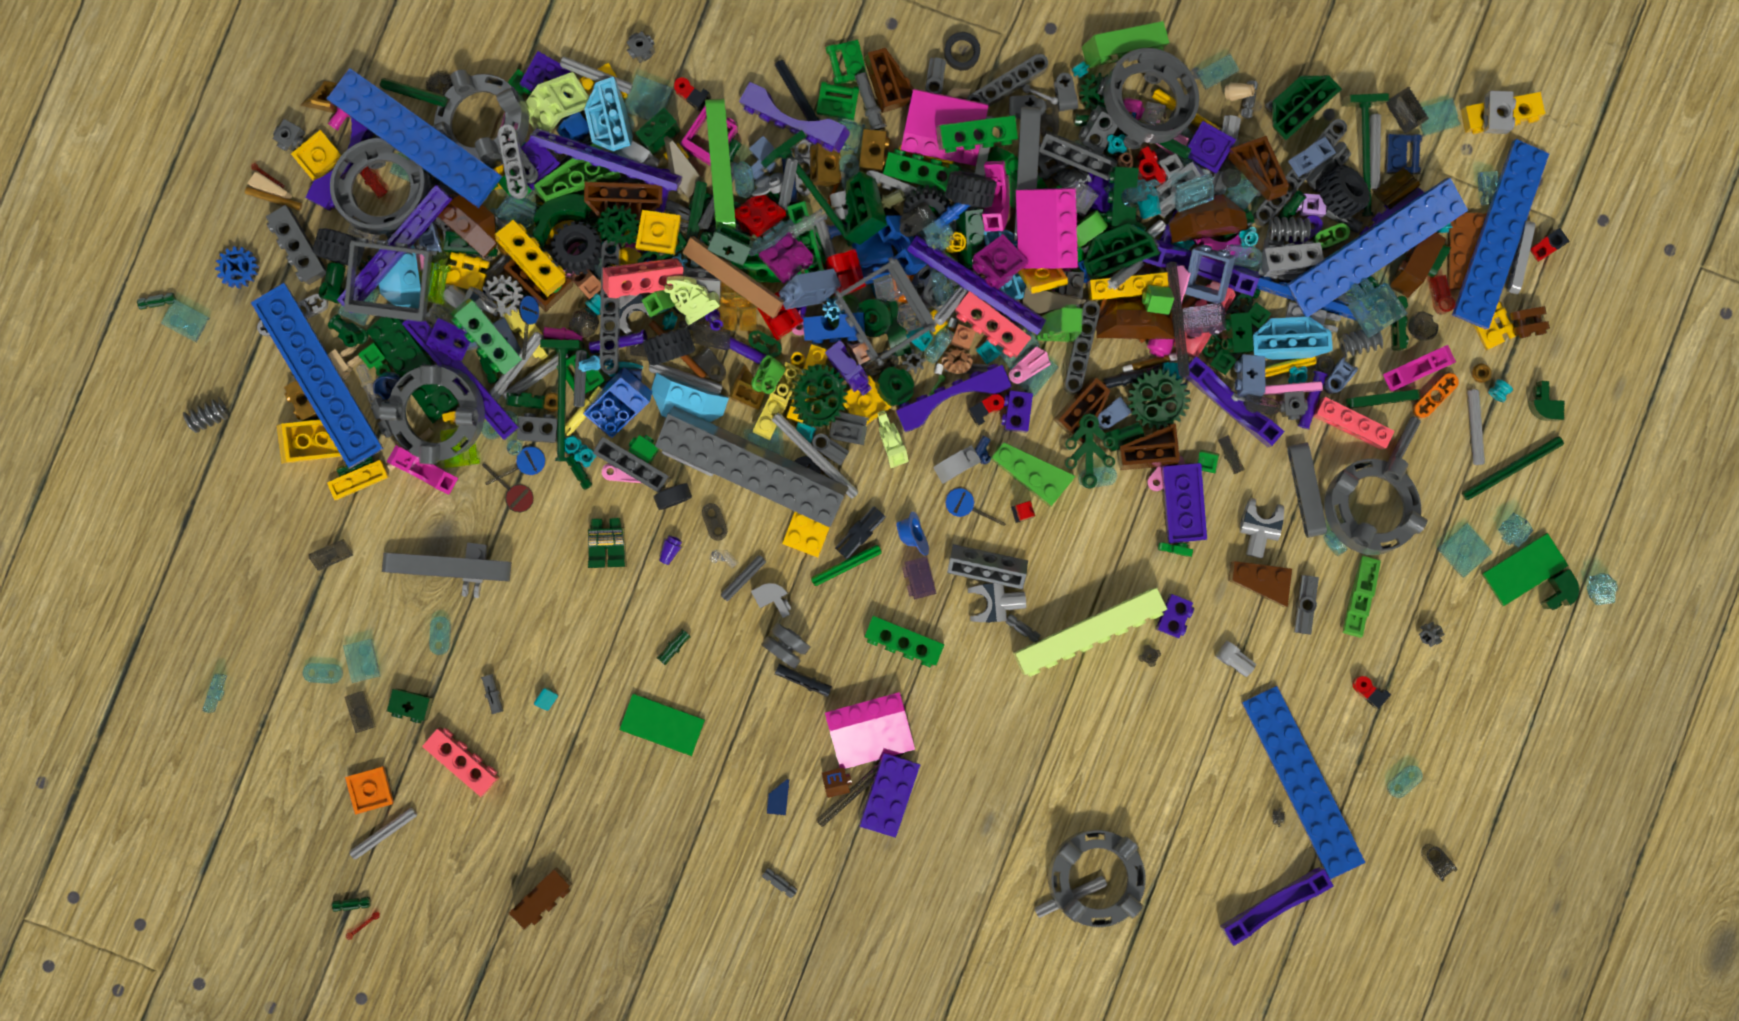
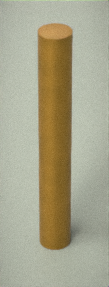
M250 187L245 189V194L279 205H286L299 211L302 209V203Z

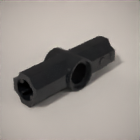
M873 506L861 520L855 523L848 531L847 536L840 541L835 549L848 559L860 545L867 541L886 516Z

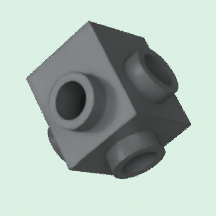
M642 31L639 34H632L628 38L629 41L626 42L629 47L627 52L632 59L636 58L639 63L647 61L655 53L653 48L654 41L649 35L645 36Z
M283 119L281 125L277 126L274 130V137L272 139L277 142L276 146L286 152L288 149L295 151L296 148L298 149L302 145V138L306 132Z
M1304 391L1284 392L1281 394V401H1279L1278 407L1282 417H1288V420H1297L1305 414V411L1308 409V403L1304 399Z

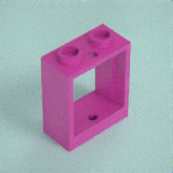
M705 106L680 145L685 151L711 167L710 154L692 143V140L707 119ZM727 117V129L730 131L728 133L729 143L731 138H734L737 134L738 127L734 120Z

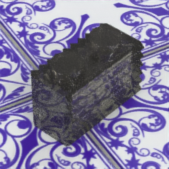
M1411 87L1405 88L1386 102L1389 111L1392 112L1399 127L1405 134L1429 119L1419 100L1413 94Z

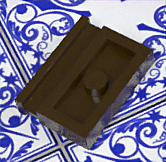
M1403 167L1380 185L1379 188L1375 189L1373 193L1384 205L1391 209L1421 184Z

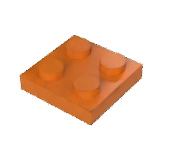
M384 766L345 777L355 815L394 804Z

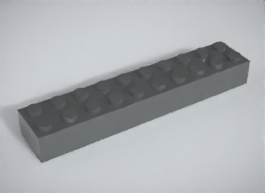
M675 406L668 413L655 447L827 527H831L849 488Z

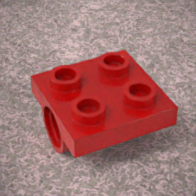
M1149 146L1142 149L1137 156L1139 162L1137 167L1138 184L1147 185L1150 182L1156 189L1166 181V173L1162 167L1158 166L1156 162L1158 158L1154 150H1150Z
M765 195L753 196L734 210L735 220L739 223L742 231L750 237L753 235L759 237L786 216L785 210Z
M856 249L832 255L825 261L827 270L834 269L841 284L837 289L840 293L864 279ZM863 283L862 285L858 286L857 288H855L854 290L850 291V292L847 293L846 295H848V294H850V293H852V292H854V291H857V290H859V289H861V288H863V287H866V284Z
M782 305L775 318L757 308L776 340L782 339L804 322L796 308L785 310L784 305Z

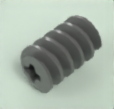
M1276 216L1272 221V218H1270L1268 227L1270 241L1273 240L1274 236H1277L1278 241L1284 236L1285 242L1288 241L1290 236H1292L1293 242L1296 241L1297 237H1300L1301 242L1304 241L1305 237L1309 239L1310 219L1305 218L1303 221L1299 217L1295 221L1293 217H1290L1289 220L1286 217H1282L1280 220Z
M1376 326L1372 327V329L1366 328L1364 332L1358 330L1357 333L1353 331L1349 335L1344 333L1340 339V347L1344 358H1347V352L1355 356V350L1358 351L1359 355L1362 354V348L1367 353L1370 352L1371 346L1374 351H1377V345L1383 349V337Z
M218 397L219 403L214 399L211 400L212 406L205 402V409L198 405V412L190 409V416L183 412L184 420L192 431L199 433L200 428L205 430L207 425L212 427L214 422L219 424L221 419H228L227 407L220 397Z

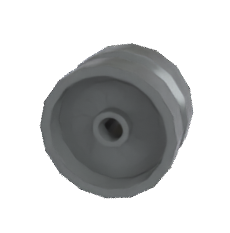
M777 622L771 631L779 638V641L767 636L761 645L795 669L801 660L793 651L795 650L801 655H806L811 646L804 642L802 637L794 631L785 628Z

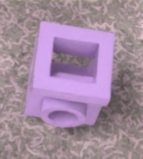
M1304 194L1307 198L1297 209L1300 211L1301 216L1316 215L1322 218L1326 215V205L1323 203L1320 195ZM1307 204H1311L1313 209H1308Z

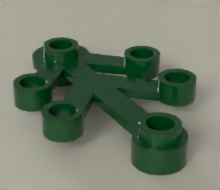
M1085 414L1080 419V428L1065 440L1064 445L1069 450L1075 449L1077 441L1084 434L1085 442L1070 457L1065 459L1064 464L1067 468L1074 469L1077 466V461L1085 454V473L1081 476L1080 481L1085 488L1091 489L1097 484V478L1093 474V452L1102 460L1104 466L1110 468L1115 464V459L1107 455L1093 441V433L1102 440V444L1106 448L1114 447L1115 440L1107 436L1098 427L1099 420L1095 415ZM1089 420H1092L1093 422L1091 427H1087V422ZM1111 439L1112 443L1107 446L1106 440ZM1070 440L1074 442L1072 447L1067 445ZM1111 458V464L1107 465L1106 460ZM1072 459L1074 464L1068 466V461ZM1088 478L1093 479L1091 484H1087Z

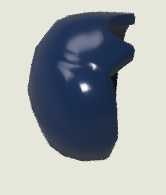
M386 371L381 373L373 383L374 394H379L383 400L389 399L394 386L401 377L394 372Z

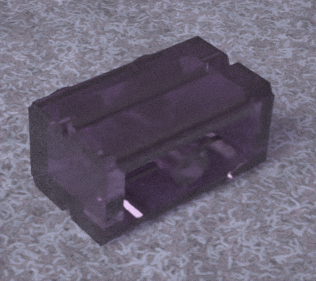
M1222 303L1183 308V325L1187 335L1199 337L1202 335L1201 333L1219 334L1221 330H1226L1225 309Z
M927 557L904 562L905 566L902 567L904 578L909 579L910 585H907L909 597L913 596L915 600L937 594Z

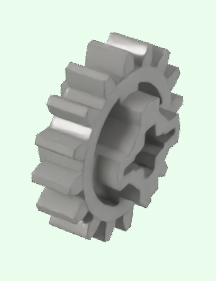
M501 275L500 280L494 276V282L487 281L488 288L483 287L482 289L492 301H497L498 308L493 313L495 317L498 313H500L502 318H504L505 313L511 317V311L518 312L516 307L521 305L519 300L524 298L519 293L523 289L517 287L519 284L517 281L512 283V277L510 276L507 280H505L504 275ZM507 285L511 286L514 292L508 291ZM502 293L506 295V297H503V300L499 298V296H502Z

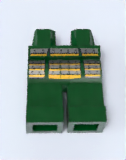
M609 518L610 529H603V519H591L590 530H588V568H607V565L608 568L627 567L625 528H622L621 518Z

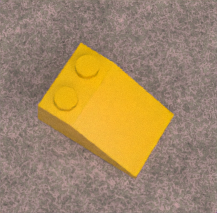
M321 420L277 425L281 464L342 457Z

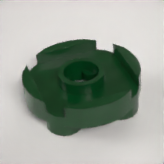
M868 299L857 306L856 313L864 314L866 336L874 338L883 336L893 325L891 309L882 300ZM871 313L877 315L876 323L869 321Z
M889 367L879 375L875 383L879 396L890 406L906 403L914 393V380L904 369L900 370L895 367ZM892 382L899 385L898 390L892 387Z
M507 393L506 405L544 408L545 396L534 395V398H532L530 393H521L520 396L517 393Z

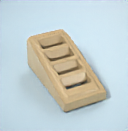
M255 172L248 181V184L255 189L286 199H291L292 197L290 193L258 172Z

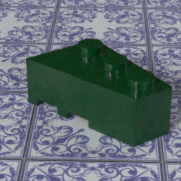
M861 171L846 181L848 214L845 215V221L848 224L844 238L861 245L888 224L876 179Z

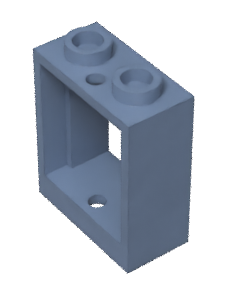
M1204 244L1194 248L1188 272L1191 274L1185 294L1217 304L1225 301L1236 256L1230 255V252L1226 250H1212L1211 246ZM1202 255L1226 262L1219 291L1195 284Z
M829 269L796 275L778 293L784 301L785 310L824 303L841 284L835 270Z

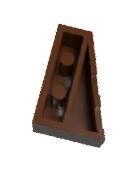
M882 48L868 52L864 61L879 107L881 108V113L910 106L914 88L910 84V80L899 69V65L888 50Z
M1267 136L1230 148L1228 159L1268 201L1287 194L1289 184Z
M1435 232L1408 250L1405 254L1406 258L1399 265L1398 271L1389 287L1409 298L1424 283L1446 238Z
M513 259L504 266V273L508 277H512L513 282L517 281L519 283L518 287H521L528 296L533 297L538 306L545 312L573 287V281L565 278L562 288L557 293L553 292L547 297Z
M1091 377L1053 420L1072 436L1080 428L1079 422L1082 416L1093 414L1098 418L1111 390L1097 377ZM1092 420L1087 422V427L1092 426ZM1085 434L1077 441L1080 446L1085 442Z
M1176 423L1160 431L1153 432V434L1120 446L1118 450L1120 471L1178 465L1180 455Z
M1237 561L1230 563L1228 581L1256 593L1279 606L1288 607L1292 569Z
M556 867L508 913L524 930L531 923L535 926L543 918L541 914L545 910L549 912L557 905L555 900L559 896L563 899L571 891L569 887L572 883Z

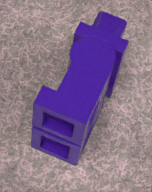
M840 340L825 352L831 365L837 372H840V375L849 384L853 392L858 390L864 396L872 389L868 384L869 379L860 364L857 366L856 362L851 359Z

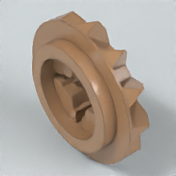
M958 348L955 350L949 349L948 352L943 354L942 365L951 373H965L972 366L971 354L966 353L965 349L962 351ZM961 358L960 360L954 363V359Z

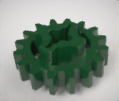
M1101 73L1097 77L1091 74V80L1086 78L1084 80L1086 85H1081L1080 87L1083 90L1079 93V97H1083L1080 103H1086L1085 110L1089 108L1092 110L1096 109L1098 105L1106 108L1104 96L1100 100L1099 94H1097L1099 85L1104 78ZM1096 83L1094 88L1088 90L1092 84Z
M616 205L613 206L612 210L607 207L606 211L601 213L598 220V225H600L598 232H603L601 238L607 237V243L609 244L613 241L615 247L618 243L622 247L625 246L626 242L630 245L638 236L640 220H635L637 214L631 215V209L629 208L625 211L623 205L620 209Z

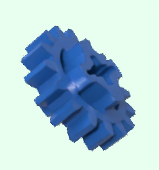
M233 246V251L227 248V254L220 253L222 259L216 260L220 264L219 267L215 268V270L220 271L217 277L223 278L222 283L228 284L231 288H234L236 285V288L241 289L242 284L248 287L249 280L255 281L252 276L258 275L255 269L259 268V265L254 264L257 258L251 257L253 253L250 251L246 252V249L243 247L239 250L236 246ZM233 263L236 264V265H238L239 269H240L242 272L237 271V269L235 268V266L233 265Z

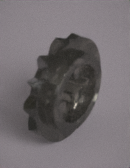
M437 72L434 75H430V78L426 81V90L445 95L453 86L451 75L446 72ZM439 80L443 85H446V87H443L442 93L436 88L439 86Z

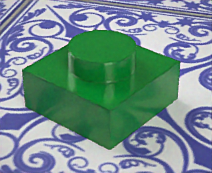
M1200 450L1198 463H1201L1202 471L1215 474L1220 454Z

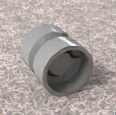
M846 191L831 194L830 201L831 206L835 208L834 212L842 222H846L845 215L848 214Z

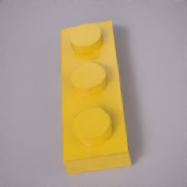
M378 460L329 481L327 484L334 500L337 501L389 478L382 460Z

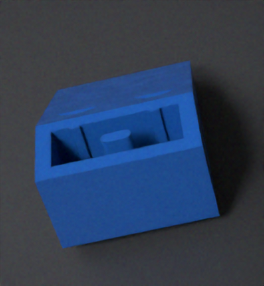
M878 232L861 245L852 244V250L856 249L864 278L888 264L890 257L894 258L891 244L883 243ZM886 269L865 282V284L891 280L893 277L889 270Z
M623 367L607 383L583 414L613 438L650 402L653 391Z

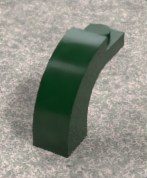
M577 194L562 195L547 201L537 210L533 217L535 222L533 237L540 247L545 246L548 236L556 224L566 220L586 224L592 209L584 202V196Z

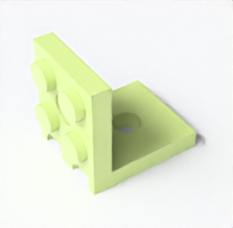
M573 72L537 85L526 100L529 123L534 131L538 128L551 133L562 118L584 110L589 96ZM563 92L568 93L571 98H567Z

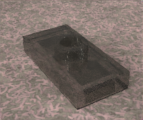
M342 539L308 555L317 571H320L353 556V551L345 539Z
M360 691L345 696L355 733L375 728L365 692Z

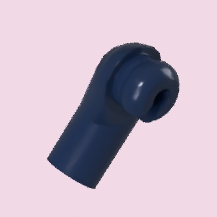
M984 435L977 444L975 452L980 458L981 464H988L991 461V457L986 448L991 439Z

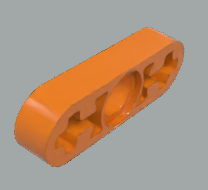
M1452 373L1443 375L1414 404L1413 414L1417 418L1428 417L1457 388L1459 384L1458 377ZM1445 379H1452V386L1449 385L1444 390L1440 388L1446 384L1447 381ZM1436 390L1440 393L1439 401L1432 400V391ZM1427 402L1432 404L1425 408L1426 413H1419V406H1424Z

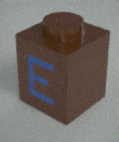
M844 767L821 772L827 798L850 793L849 785H852L850 773L846 774Z

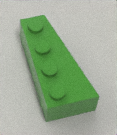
M1164 21L1094 35L1081 48L1085 63L1089 65L1087 69L1119 61L1124 55L1137 49L1154 48L1163 51L1164 47L1169 44V39Z
M595 144L590 145V146H592V147H595V148H598V149H601V150H602V148H601L600 146H598V145H595ZM572 158L536 183L534 188L543 203H546L562 195L583 194L585 182H614L620 178V173L612 172L602 166H594L584 160Z
M1065 305V308L1042 315L1041 317L1046 319V322L1039 334L1036 335L1035 341L1074 342L1082 330V308H1077V305Z
M1003 443L991 457L993 462L1049 507L1056 502L1076 477L1006 443Z

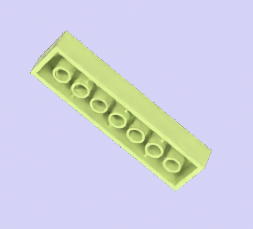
M1151 588L1024 647L1013 654L1022 674H1028L1031 677L1039 673V669L1044 666L1050 668L1057 665V660L1061 658L1067 660L1076 656L1074 652L1078 650L1085 652L1093 648L1092 644L1095 642L1102 644L1110 640V636L1113 634L1119 636L1128 632V627L1130 626L1138 627L1145 624V619L1149 617L1150 619H1156L1164 615L1162 611L1167 608L1158 589Z

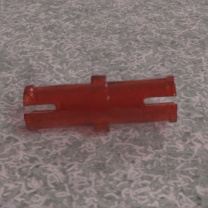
M368 166L359 173L365 180L366 186L373 190L377 198H382L388 193V190L378 180L379 176L376 173L374 174Z

